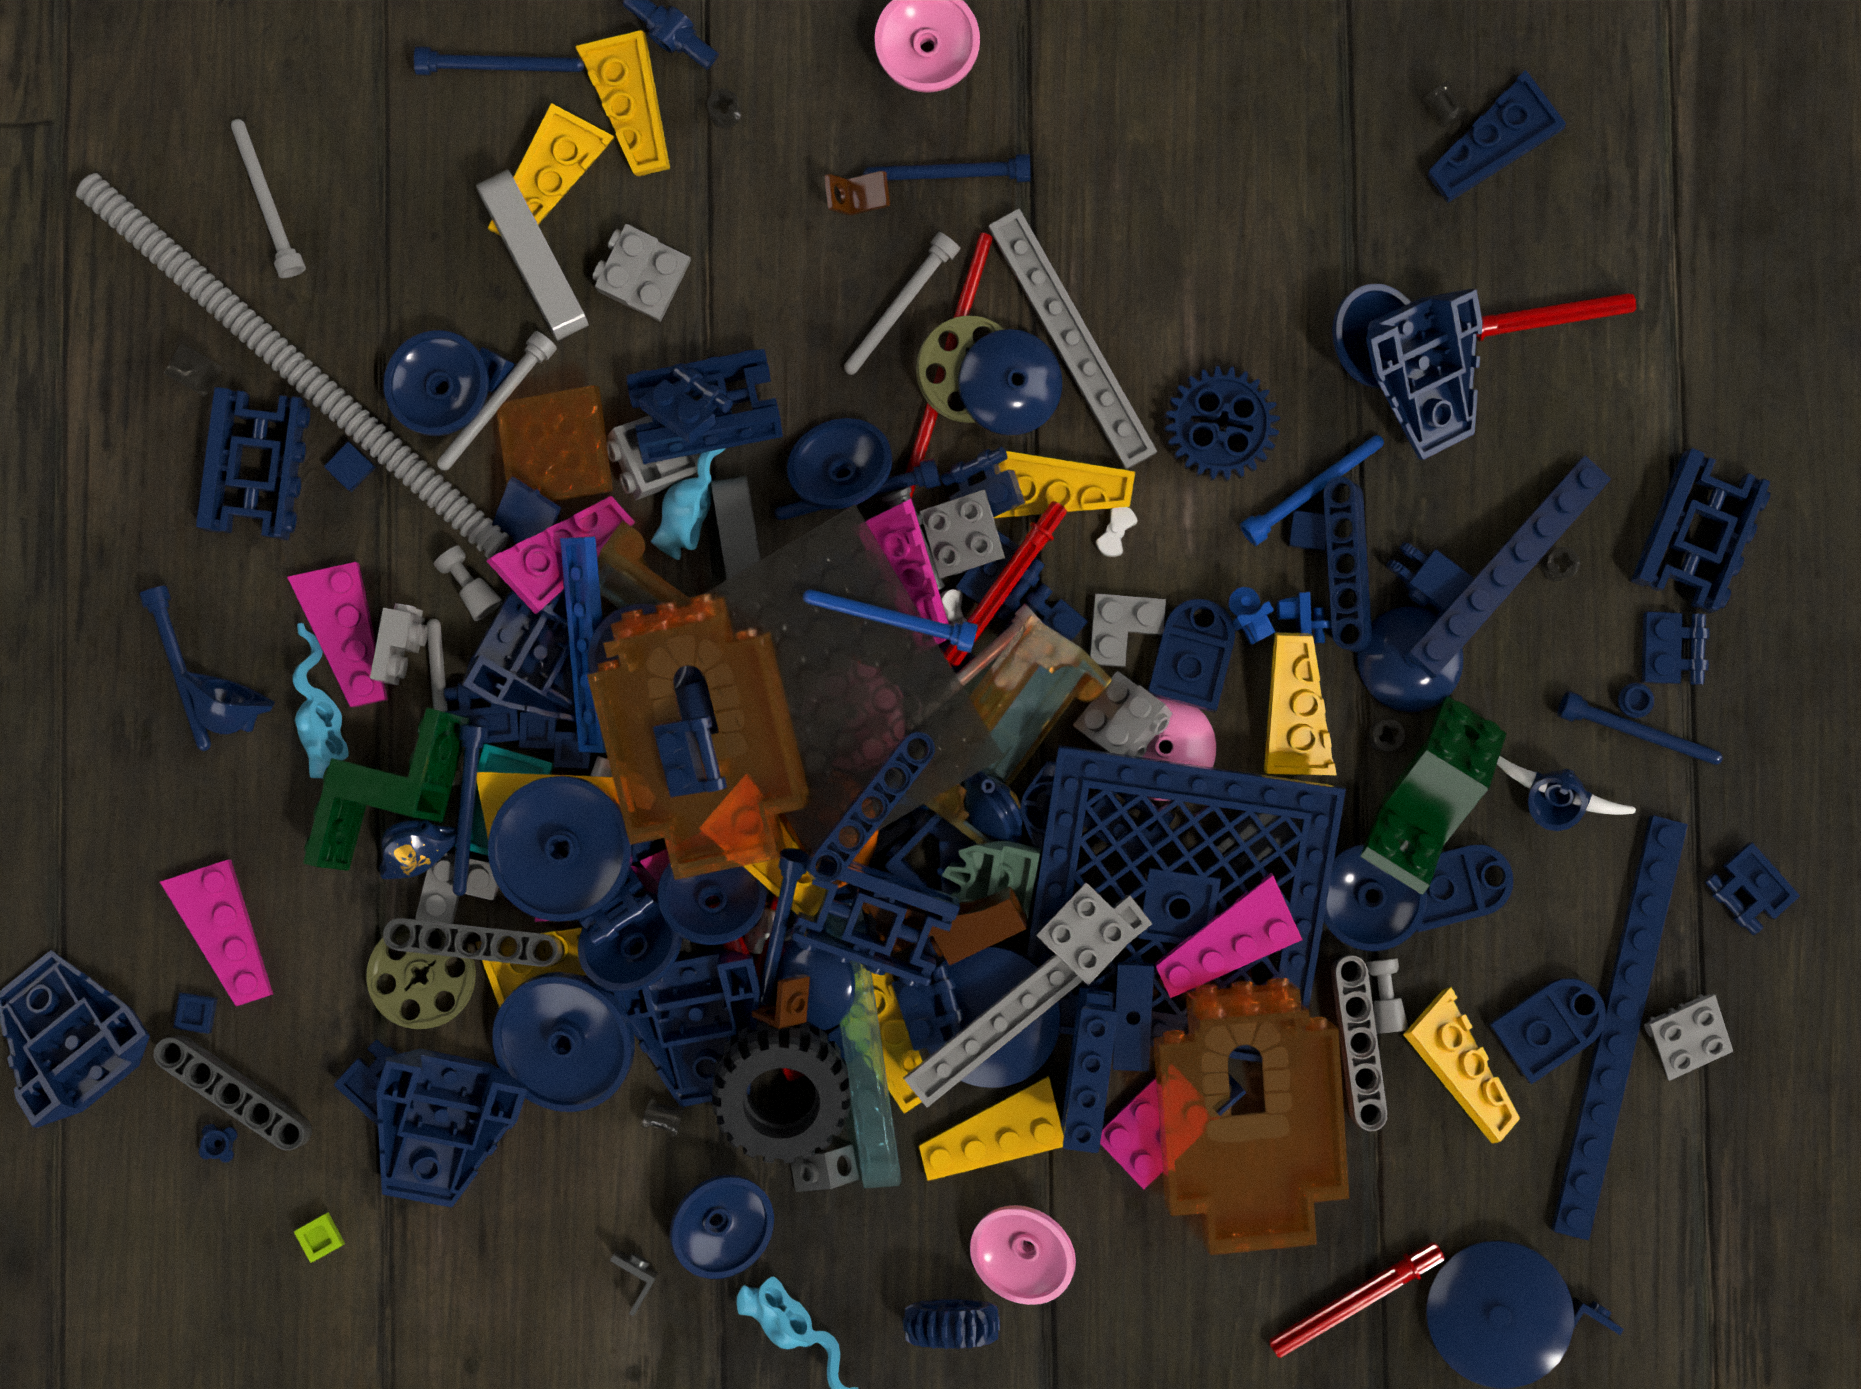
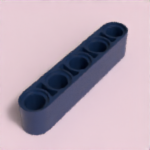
M1338 476L1328 481L1324 488L1332 636L1337 646L1345 650L1359 652L1366 649L1372 639L1364 499L1362 489L1358 484L1345 477ZM1349 486L1350 496L1348 500L1338 503L1337 493L1339 489ZM1351 521L1353 526L1351 534L1346 538H1341L1339 535L1341 524ZM1347 556H1353L1355 561L1354 568L1349 573L1344 574L1341 570V563ZM1349 591H1355L1357 601L1353 607L1346 609L1343 604V598ZM1351 626H1356L1359 630V637L1354 643L1348 644L1345 638L1346 631Z
M915 732L904 736L809 856L806 868L813 880L830 883L836 881L843 874L931 761L935 753V745L929 735ZM912 739H917L924 745V755L919 760L911 758L908 754L907 746ZM890 768L897 769L902 775V782L896 789L888 787L884 780L885 773ZM867 797H873L879 803V812L874 818H868L862 812V803ZM845 826L852 827L857 834L855 844L848 848L843 846L838 838L840 830ZM824 855L829 856L834 862L833 872L826 877L820 876L815 868L817 860Z

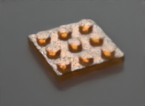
M590 385L505 401L497 410L506 484H508L510 478L515 477L533 490L538 489L541 495L552 502L613 491L599 386Z

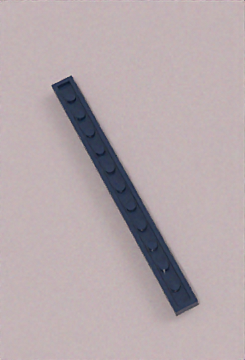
M1654 815L1649 817L1604 1005L1606 1011L1605 1024L1601 1034L1596 1039L1551 1230L1557 1233L1588 1241L1590 1239L1688 824Z

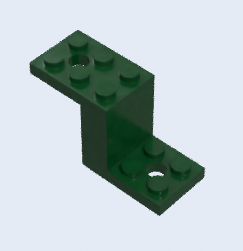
M1446 696L1438 707L1426 742L1382 798L1360 857L1423 895L1431 884L1444 844L1489 789L1507 733L1501 730L1495 722L1485 720L1472 712L1464 703L1454 701Z
M426 708L425 715L420 719L418 725L419 738L416 749L412 752L409 759V776L331 758L330 764L323 775L324 787L320 801H318L314 808L313 816L315 820L311 835L305 842L303 864L349 871L366 805L410 817L443 822L462 751V740L458 739L459 724H469L470 719Z

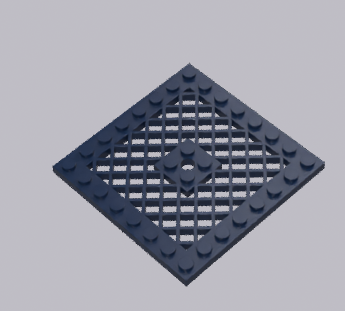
M1058 745L1026 955L1041 966L1055 954L1036 935L1072 898L1075 880L1081 887L1086 883L1080 875L1095 864L1106 879L1094 886L1093 889L1099 893L1111 884L1120 896V899L1112 904L1111 907L1127 895L1134 899L1145 891L1142 911L1151 921L1152 925L1139 934L1138 938L1146 939L1147 941L1136 949L1131 942L1128 943L1126 948L1130 953L1118 962H1132L1136 960L1138 963H1146L1141 957L1143 953L1157 945L1163 955H1166L1169 951L1162 942L1180 944L1190 935L1197 933L1207 925L1208 921L1215 917L1217 900L1225 910L1228 909L1230 906L1223 896L1236 886H1239L1244 893L1250 892L1243 881L1257 871H1260L1265 878L1269 874L1264 866L1278 856H1281L1289 870L1275 880L1279 887L1292 878L1289 900L1282 891L1281 894L1302 940L1280 950L1277 969L1267 956L1233 970L1222 979L1220 977L1215 978L1214 981L1216 983L1201 994L1196 987L1190 989L1195 998L1181 1008L1173 998L1169 997L1166 988L1156 977L1158 971L1156 966H1154L1153 984L1160 993L1152 998L1150 1046L1194 1052L1202 1044H1205L1204 1036L1215 1024L1222 1023L1236 1046L1230 1050L1228 1055L1207 1047L1211 1052L1226 1056L1227 1058L1262 1063L1260 1054L1277 1046H1282L1287 1051L1289 1061L1287 1066L1299 1068L1346 789L1341 786ZM1089 788L1100 789L1088 798ZM1112 791L1134 794L1135 796L1121 804ZM1107 794L1117 809L1101 820L1091 805ZM1148 797L1171 801L1157 810ZM1143 800L1153 814L1139 824H1136L1127 810ZM1184 802L1207 806L1193 815ZM1179 805L1188 819L1172 830L1163 818V815ZM1219 807L1243 811L1228 820ZM1087 810L1096 824L1082 833L1085 811ZM1214 810L1224 824L1208 835L1198 821ZM1255 812L1277 815V817L1264 826ZM1122 814L1132 829L1116 840L1106 825ZM1250 815L1260 829L1243 840L1234 826ZM1291 818L1302 819L1300 830ZM1158 820L1168 834L1152 845L1142 830ZM1286 820L1295 832V835L1279 846L1270 834V831ZM1194 825L1203 839L1187 850L1178 838V835ZM1099 830H1102L1111 844L1095 854L1086 840ZM1229 830L1239 844L1223 855L1213 841ZM1137 835L1147 849L1131 860L1122 848V845ZM1265 835L1275 849L1258 860L1249 846ZM1173 840L1183 854L1167 865L1157 851ZM1298 843L1295 864L1293 865L1284 852ZM1081 844L1091 859L1077 868ZM1209 845L1218 859L1202 870L1192 856ZM1117 850L1126 864L1110 874L1101 860ZM1242 851H1245L1254 864L1238 875L1228 861ZM1152 855L1161 867L1149 866L1146 880L1137 868V865ZM1188 860L1197 873L1174 869ZM1224 865L1233 879L1220 888V876L1210 874ZM1132 870L1141 884L1125 894L1116 880ZM1177 898L1185 899L1189 903V910L1183 916H1175L1169 911L1170 903ZM1112 960L1108 964L1110 968L1097 976L1089 986L1101 987L1100 984L1114 974L1117 976V963H1114ZM1263 960L1272 974L1256 984L1247 971ZM1242 975L1251 989L1236 999L1227 988V985ZM1275 982L1272 1002L1270 1003L1262 991ZM1071 990L1059 1000L1062 1015L1060 1033L1073 1035L1079 990L1075 993ZM1222 990L1231 1003L1215 1014L1206 1000ZM1257 995L1266 1008L1255 1015L1257 1023L1250 1044L1238 1045L1228 1024V1019H1225V1017L1235 1010L1239 1014L1247 1015L1242 1005ZM1166 999L1174 1011L1153 1007ZM1201 1004L1209 1016L1191 1014L1189 1012ZM1131 1011L1126 1017L1134 1020L1139 1016V1013ZM1269 1017L1268 1021L1279 1032L1280 1040L1259 1052L1252 1044L1261 1025L1259 1023Z

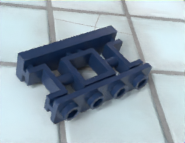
M764 349L746 350L723 357H710L706 360L687 364L679 363L671 367L651 371L643 370L626 376L632 409L641 407L639 399L664 379L674 386L677 385L680 381L673 376V372L679 365L684 366L688 370H696L703 376L705 382L722 388L725 391V396L733 401L732 405L750 402L752 408L751 411L731 414V409L727 412H723L720 409L713 410L712 413L715 415L716 424L691 444L667 427L662 428L661 423L653 417V422L635 425L643 464L783 437L776 398L758 401L755 390L756 384L771 382ZM746 380L747 388L732 391L726 390L725 383ZM694 392L690 397H695V396H700V395H699L698 393Z
M214 387L196 527L208 532L232 533L234 516L262 519V536L289 540L290 532L294 533L297 524V514L293 511L294 499L298 498L301 492V478L297 476L299 463L304 462L306 455V444L302 442L304 428H308L310 423V408L307 407V402L300 397L292 396V398H288L287 396H279L277 413L248 410L250 397L248 393ZM235 416L240 419L254 420L252 438L232 436ZM268 422L288 424L286 444L280 441L266 440ZM243 447L272 450L268 483L239 479ZM226 486L245 489L242 508L223 506ZM259 491L279 493L276 514L272 511L257 510Z
M1691 448L1681 454L1630 582L1642 587L1649 586L1658 592L1664 590L1668 577L1696 588L1691 606L1700 607L1702 611L1710 614L1718 611L1719 608L1723 609L1730 598L1731 589L1728 588L1732 576H1736L1741 570L1744 563V557L1741 556L1745 544H1749L1757 531V524L1754 521L1758 511H1763L1769 501L1771 493L1767 489L1770 481L1764 478L1759 480L1752 474H1746L1742 476L1739 486L1735 487L1713 478L1710 474L1716 459L1704 457L1705 453ZM1693 482L1712 490L1707 505L1693 499L1686 502ZM1726 496L1737 501L1747 498L1739 520L1737 517L1720 511ZM1694 513L1723 524L1712 552L1683 541ZM1667 546L1686 554L1681 570L1667 564L1660 566ZM1700 560L1713 566L1720 564L1713 584L1694 576Z
M827 855L821 856L817 860V873L822 877L829 876L834 870L833 860ZM855 861L850 863L836 881L822 883L812 879L813 885L827 890L816 917L798 912L796 923H794L791 930L792 940L796 941L797 946L815 952L817 948L831 953L830 956L833 959L843 963H851L852 960L864 964V968L874 974L885 975V972L899 976L898 979L909 986L918 987L919 984L929 986L931 974L936 967L935 958L921 953L932 926L950 931L952 920L956 919L960 909L958 897ZM838 880L858 887L851 906L833 900L838 888ZM863 902L895 913L884 941L853 930ZM906 904L926 910L920 929L902 924L907 912ZM828 914L846 919L841 932V939L821 932ZM896 938L914 943L909 955L910 963L890 956Z
M1079 985L1061 1117V1126H1065L1063 1137L1064 1149L1091 1153L1099 1152L1118 1018L1117 1011L1113 1010L1115 989Z

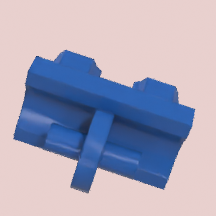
M1249 587L1237 588L1232 592L1228 605L1230 611L1237 616L1232 621L1235 632L1242 629L1250 645L1275 633L1267 617L1268 614L1274 611L1269 601L1260 606L1259 595Z
M1310 592L1298 593L1295 597L1277 601L1278 620H1296V633H1310L1312 635V630H1314L1315 643H1325V630L1332 629L1331 621L1324 620V608H1314V621H1311Z

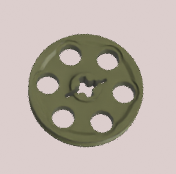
M960 316L942 323L927 336L917 356L916 377L923 397L936 412L957 422L975 423L965 408L960 412H956L950 409L947 402L948 396L951 393H959V370L966 355V350L968 352L972 345L975 344L973 341L974 330L979 327L987 329L989 333L1005 330L997 323L979 316ZM950 332L955 335L957 345L954 350L945 351L940 347L938 339L941 333ZM937 364L941 366L944 371V379L941 383L933 384L927 379L926 369L929 365ZM1014 373L1011 377L1012 383L1020 386L1021 377Z
M402 925L397 929L396 939L407 943L410 938V930L406 925ZM437 929L435 932L441 937V945L439 947L441 948L445 944L446 935L443 930ZM382 938L375 946L368 962L366 974L368 991L380 1013L399 1026L410 1029H428L441 1026L454 1019L465 1008L472 996L476 981L474 959L461 958L465 963V971L459 977H452L447 972L446 965L453 957L406 952L402 959L395 960L390 957L388 946ZM416 967L419 969L430 967L428 969L429 972L426 974L429 980L427 983L418 982L406 990L417 976L414 971ZM385 973L391 974L396 980L395 990L390 994L382 993L377 984L378 979ZM442 991H449L455 999L453 1008L448 1012L441 1011L436 1005V998ZM409 999L415 1000L420 1006V1013L414 1020L406 1019L401 1012L403 1003Z

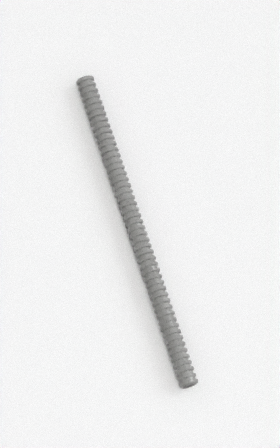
M90 174L80 182L77 187L76 197L84 200V203L88 207H92L96 214H100L101 219L108 221L109 226L117 228V233L122 236L125 235L126 241L133 242L134 248L137 250L141 249V254L149 257L151 263L157 264L159 270L165 271L167 277L174 278L173 280L176 285H182L184 292H190L192 299H198L200 306H206V311L214 314L216 320H223V326L231 328L230 330L233 335H239L241 342H247L249 349H256L255 354L257 356H264L263 361L266 364L272 363L271 368L274 371H280L282 378H288L290 385H296L298 392H304V397L307 400L312 399V404L315 407L320 406L323 414H329L331 421H337L339 428H345V433L348 436L353 435V440L356 443L361 442V447L364 450H370L372 457H378L380 464H386V469L389 472L394 471V476L397 479L402 478V483L405 486L410 485L411 491L415 494L419 493V498L422 501L427 500V505L430 508L435 507V512L438 515L443 514L446 522L451 521L454 529H460V534L463 537H469L468 542L471 544L476 543V549L479 551L484 550L485 556L490 558L498 554L505 547L509 540V535L506 532L501 533V527L498 525L493 526V520L490 518L485 519L482 511L477 512L476 506L473 503H467L468 498L465 496L460 497V491L457 489L452 490V484L449 482L444 483L443 476L440 474L435 475V469L432 467L427 468V462L424 460L419 461V455L416 453L411 454L410 447L402 446L403 441L399 438L394 439V433L391 431L386 432L385 425H378L377 418H370L369 411L361 410L362 405L358 402L353 403L352 396H345L344 389H337L336 382H329L327 374H320L321 369L319 367H312L313 362L311 360H304L305 355L303 353H296V347L293 345L288 346L286 338H280V333L276 330L272 331L270 324H264L262 317H255L256 312L254 310L248 309L246 303L239 302L240 300L237 295H231L229 288H223L221 281H215L213 274H207L205 267L199 266L197 260L191 259V255L188 252H183V248L180 245H175L172 238H166L167 235L164 231L159 230L156 224L150 223L148 217L142 216V212L139 209H134V205L131 202H126V198L123 195H118V191L115 188H110V184L102 180L99 174Z

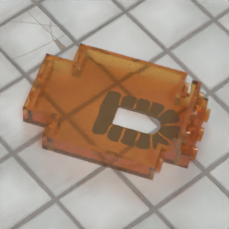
M711 593L690 597L691 604L678 607L677 601L655 605L656 612L644 615L642 608L621 613L622 620L611 624L614 639L603 643L607 658L618 655L619 659L598 663V670L587 675L629 843L632 845L664 838L675 880L779 859L781 851L786 848L778 814L803 809L811 802L770 632L758 634L757 628H751L736 632L735 639L725 598L713 599ZM694 666L700 669L706 677L719 732L711 734L720 774L725 776L727 788L714 792L670 797L653 727L662 723L682 720L673 679L675 673L681 667ZM695 737L696 743H697V747H698V751H699V755H700V759H701V763H702V767H703V771H704V775H705V779H706V774H705V770H704V766H703V762H702V758H701V754H700V750H699L697 738Z
M1287 978L1268 979L1267 985L1253 986L1251 981H1238L1231 983V988L1217 989V985L1213 984L1196 986V991L1186 992L1189 1034L1185 1035V1032L1181 1030H1171L1163 1032V1037L1153 1038L1165 1207L1171 1216L1201 1213L1203 1245L1210 1255L1317 1245L1314 1202L1349 1199L1339 1030L1332 1022L1327 1021V1018H1309V1010L1301 1004L1300 988L1294 983L1289 982ZM1242 1045L1255 1047L1260 1052L1262 1059L1265 1112L1231 1115L1230 1107L1219 1116L1216 1111L1230 1100L1229 1055L1235 1048Z

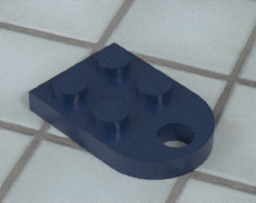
M1194 599L1180 604L1171 612L1165 622L1148 687L1149 693L1158 698L1215 713L1217 711L1235 640V629L1232 620L1221 606L1209 600ZM1199 609L1209 611L1213 618L1212 625L1205 628L1198 626L1193 618L1194 612Z
M1467 845L1441 852L1431 884L1426 890L1427 906L1425 914L1416 932L1485 916L1499 910L1507 902L1513 889V872L1507 859L1496 849L1485 845ZM1492 865L1499 867L1503 874L1502 881L1496 886L1489 885L1484 877L1486 869Z
M1562 978L1544 985L1488 1024L1529 1084H1533L1592 1044L1604 1028L1606 1011L1601 996L1592 986L1577 979ZM1586 994L1592 1001V1007L1588 1013L1581 1015L1575 1010L1574 1002L1579 995Z

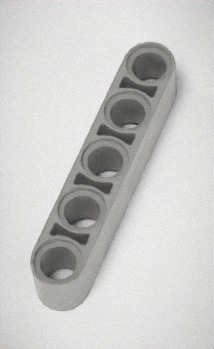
M507 169L476 184L484 205L555 339L559 341L589 326L583 310L510 171Z
M1344 954L1338 956L1331 965V980L1349 1112L1352 1121L1356 1125L1367 1131H1376L1381 1129L1387 1121V1106L1369 974L1366 963L1361 958ZM1348 961L1354 962L1357 967V974L1350 981L1344 980L1341 975V968ZM1352 997H1358L1362 1002V1009L1355 1016H1349L1346 1011V1003ZM1362 1032L1367 1038V1044L1363 1050L1355 1052L1350 1045L1352 1036ZM1368 1068L1372 1074L1371 1082L1365 1087H1359L1356 1084L1355 1076L1359 1070ZM1373 1104L1377 1110L1376 1117L1371 1122L1365 1123L1361 1120L1360 1112L1365 1105Z

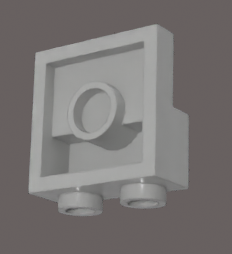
M625 224L622 231L616 229L611 236L608 248L612 252L607 262L601 260L596 266L593 273V280L597 281L595 288L599 293L661 322L691 262V258L660 243L657 238Z
M650 415L613 428L607 436L608 441L605 443L609 459L612 462L618 461L623 472L619 477L623 490L627 494L632 493L635 501L666 490L670 485L680 480L698 475V454L643 464L635 425L653 422Z
M395 603L394 609L383 608L370 679L386 684L399 685L400 678H405L408 667V658L404 657L405 651L419 653L420 646H425L427 641L428 626L424 625L425 619L422 618L423 610Z
M1117 671L1073 726L1105 752L1143 757L1147 750V745L1155 735L1161 734L1167 728L1173 713L1166 704Z

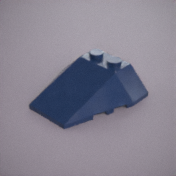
M1477 289L1422 297L1369 322L1366 340L1373 374L1418 459L1424 460L1475 434L1478 390L1473 389L1474 368L1480 367V356L1475 355L1477 334H1482L1483 325Z
M565 588L537 614L511 590L472 655L461 686L494 705L576 722ZM610 702V713H611V711H612V709H613V707H614V705H613L611 702Z
M719 948L677 956L668 972L652 985L634 992H613L615 998L627 1013L633 1033L639 1040L638 1045L644 1054L647 1052L657 1067L656 1072L680 1107L712 1101L715 1063L718 1056L724 1054V1046L730 1039L738 1041V1032L748 1026L751 1030L757 1029V1018L752 1017L751 1014L752 1010L759 1009L761 988L752 955ZM751 1083L747 1088L748 1095H750Z
M52 950L47 952L0 990V1024L2 1034L8 1041L10 1056L7 1059L9 1068L13 1069L17 1087L14 1088L15 1098L32 1127L37 1128L83 1112L139 1067L150 1035L133 1008Z
M421 1048L386 1057L376 1088L382 1195L453 1207L476 1177L478 1168L487 1156L492 1155L497 1149V1143L508 1128L512 1129L517 1122L528 1090L527 1086L489 1062Z

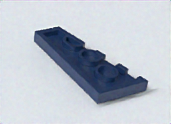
M1525 70L1517 78V81L1496 100L1495 104L1484 116H1481L1472 125V128L1462 139H1459L1429 170L1428 177L1445 201L1449 203L1564 130L1566 123Z

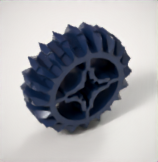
M932 1299L930 1301L914 1302L905 1308V1317H903L905 1340L914 1346L932 1347L933 1349H960L990 1345L998 1339V1330H1000L998 1307L981 1300Z

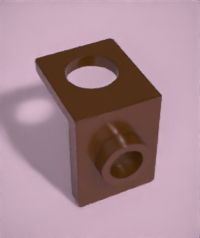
M878 171L850 179H844L832 174L825 175L829 210L851 216L890 206L887 173L885 171ZM835 185L838 187L841 194L840 203L837 201L835 197Z
M803 974L779 980L776 1005L752 1010L751 1016L778 1029L806 1023L810 977Z

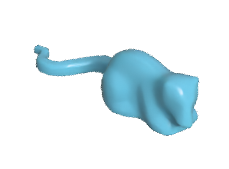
M725 448L701 453L697 463L698 477L683 479L674 483L664 496L662 502V522L654 534L651 543L676 560L681 558V547L688 550H694L697 547L701 526L711 505L712 478L709 472L710 463L713 457L723 452Z
M298 623V634L309 642L311 655L296 667L292 675L296 690L307 698L296 713L295 723L300 741L309 758L310 777L323 778L331 758L344 760L349 756V752L340 732L342 715L339 708L324 691L312 687L307 680V672L319 662L323 650L317 637L306 631L304 623Z
M770 1277L759 1288L746 1285L741 1287L736 1301L738 1314L754 1317L760 1323L768 1338L779 1348L793 1349L798 1346L808 1347L815 1343L821 1344L828 1354L827 1380L831 1389H859L858 1387H845L839 1380L840 1349L834 1336L825 1331H814L812 1329V1321L806 1309L800 1302L792 1299L787 1294L782 1283L777 1278Z

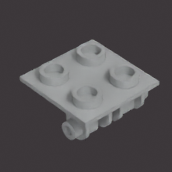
M981 490L920 511L939 579L953 574L954 576L966 573L969 569L1005 558L986 490Z
M1085 883L1036 936L1089 986L1138 932L1090 885Z
M1714 993L1706 996L1700 994L1690 1002L1678 1004V1010L1671 1007L1668 1009L1669 1014L1663 1013L1655 1018L1653 1016L1649 1017V1022L1644 1024L1650 1037L1654 1036L1669 1081L1733 1052Z

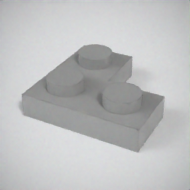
M1095 594L1089 665L1125 667L1128 633L1163 634L1166 599Z
M446 853L427 870L415 919L453 924L460 897L452 891L455 854ZM470 858L467 891L465 894L495 900L498 885L493 877L490 863Z

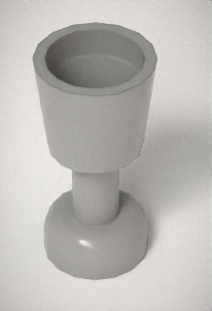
M457 545L440 555L434 562V565L443 574L449 572L453 574L462 586V590L459 593L461 599L474 621H479L495 611L502 604L503 599L482 578L473 579L462 564L466 557L465 553Z
M1398 958L1366 962L1368 973L1372 976H1377L1380 1000L1373 1002L1376 1033L1408 1030L1409 1026L1402 999L1394 998L1391 974L1396 973L1399 969Z

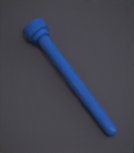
M1379 435L1371 437L1263 516L1260 514L1255 517L1249 516L1239 524L1244 536L1253 546L1259 545L1268 538L1267 534L1271 532L1270 527L1322 491L1328 481L1338 476L1341 477L1379 450L1384 444L1383 438Z
M806 590L803 594V600L807 604L951 640L950 644L956 645L957 650L968 653L972 651L978 624L964 621L963 624L955 623V626L815 590Z

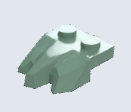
M1011 841L974 845L959 850V856L965 862H951L942 876L959 884L962 888L952 893V896L958 897L959 903L984 898L1011 886L1028 919L1031 914L1042 849Z

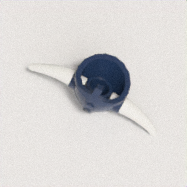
M1499 756L1497 765L1513 779L1530 789L1528 798L1530 814L1537 824L1547 830L1561 831L1569 829L1581 820L1586 811L1612 815L1633 814L1636 811L1633 806L1610 802L1593 795L1591 792L1585 791L1582 782L1571 769L1566 768L1541 774L1524 769Z

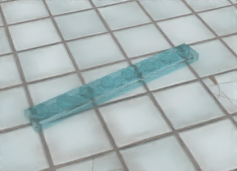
M861 907L853 930L866 935ZM828 914L825 920L826 932L841 939V932L846 919ZM851 960L855 977V996L849 1013L840 1022L844 1056L848 1068L851 1104L863 1187L865 1189L898 1186L902 1181L872 974L864 968V964Z

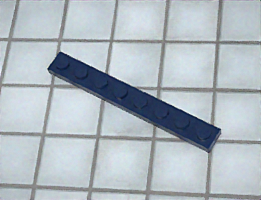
M1586 455L1582 457L1406 655L1430 678H1435L1607 485L1611 478Z

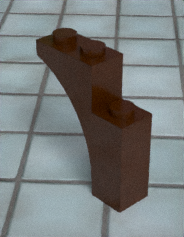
M1009 886L984 898L960 902V909L956 919L952 920L950 931L932 926L928 937L932 936L930 938L937 955L939 957L944 955L948 964L952 965L1025 930L1027 915L1013 889ZM863 902L862 908L867 915H873L878 924L876 925L877 934L880 940L884 941L895 913ZM906 904L907 912L902 924L920 929L926 910ZM896 938L892 951L897 953L914 943Z

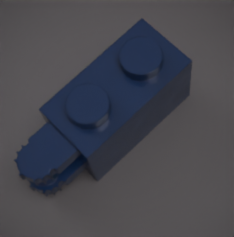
M1403 542L1399 547L1400 551L1419 565L1416 571L1412 573L1400 562L1391 559L1386 565L1392 573L1406 583L1404 587L1411 591L1408 596L1420 606L1426 607L1428 604L1438 612L1437 618L1442 615L1474 579V577L1435 549L1426 556L1406 542Z

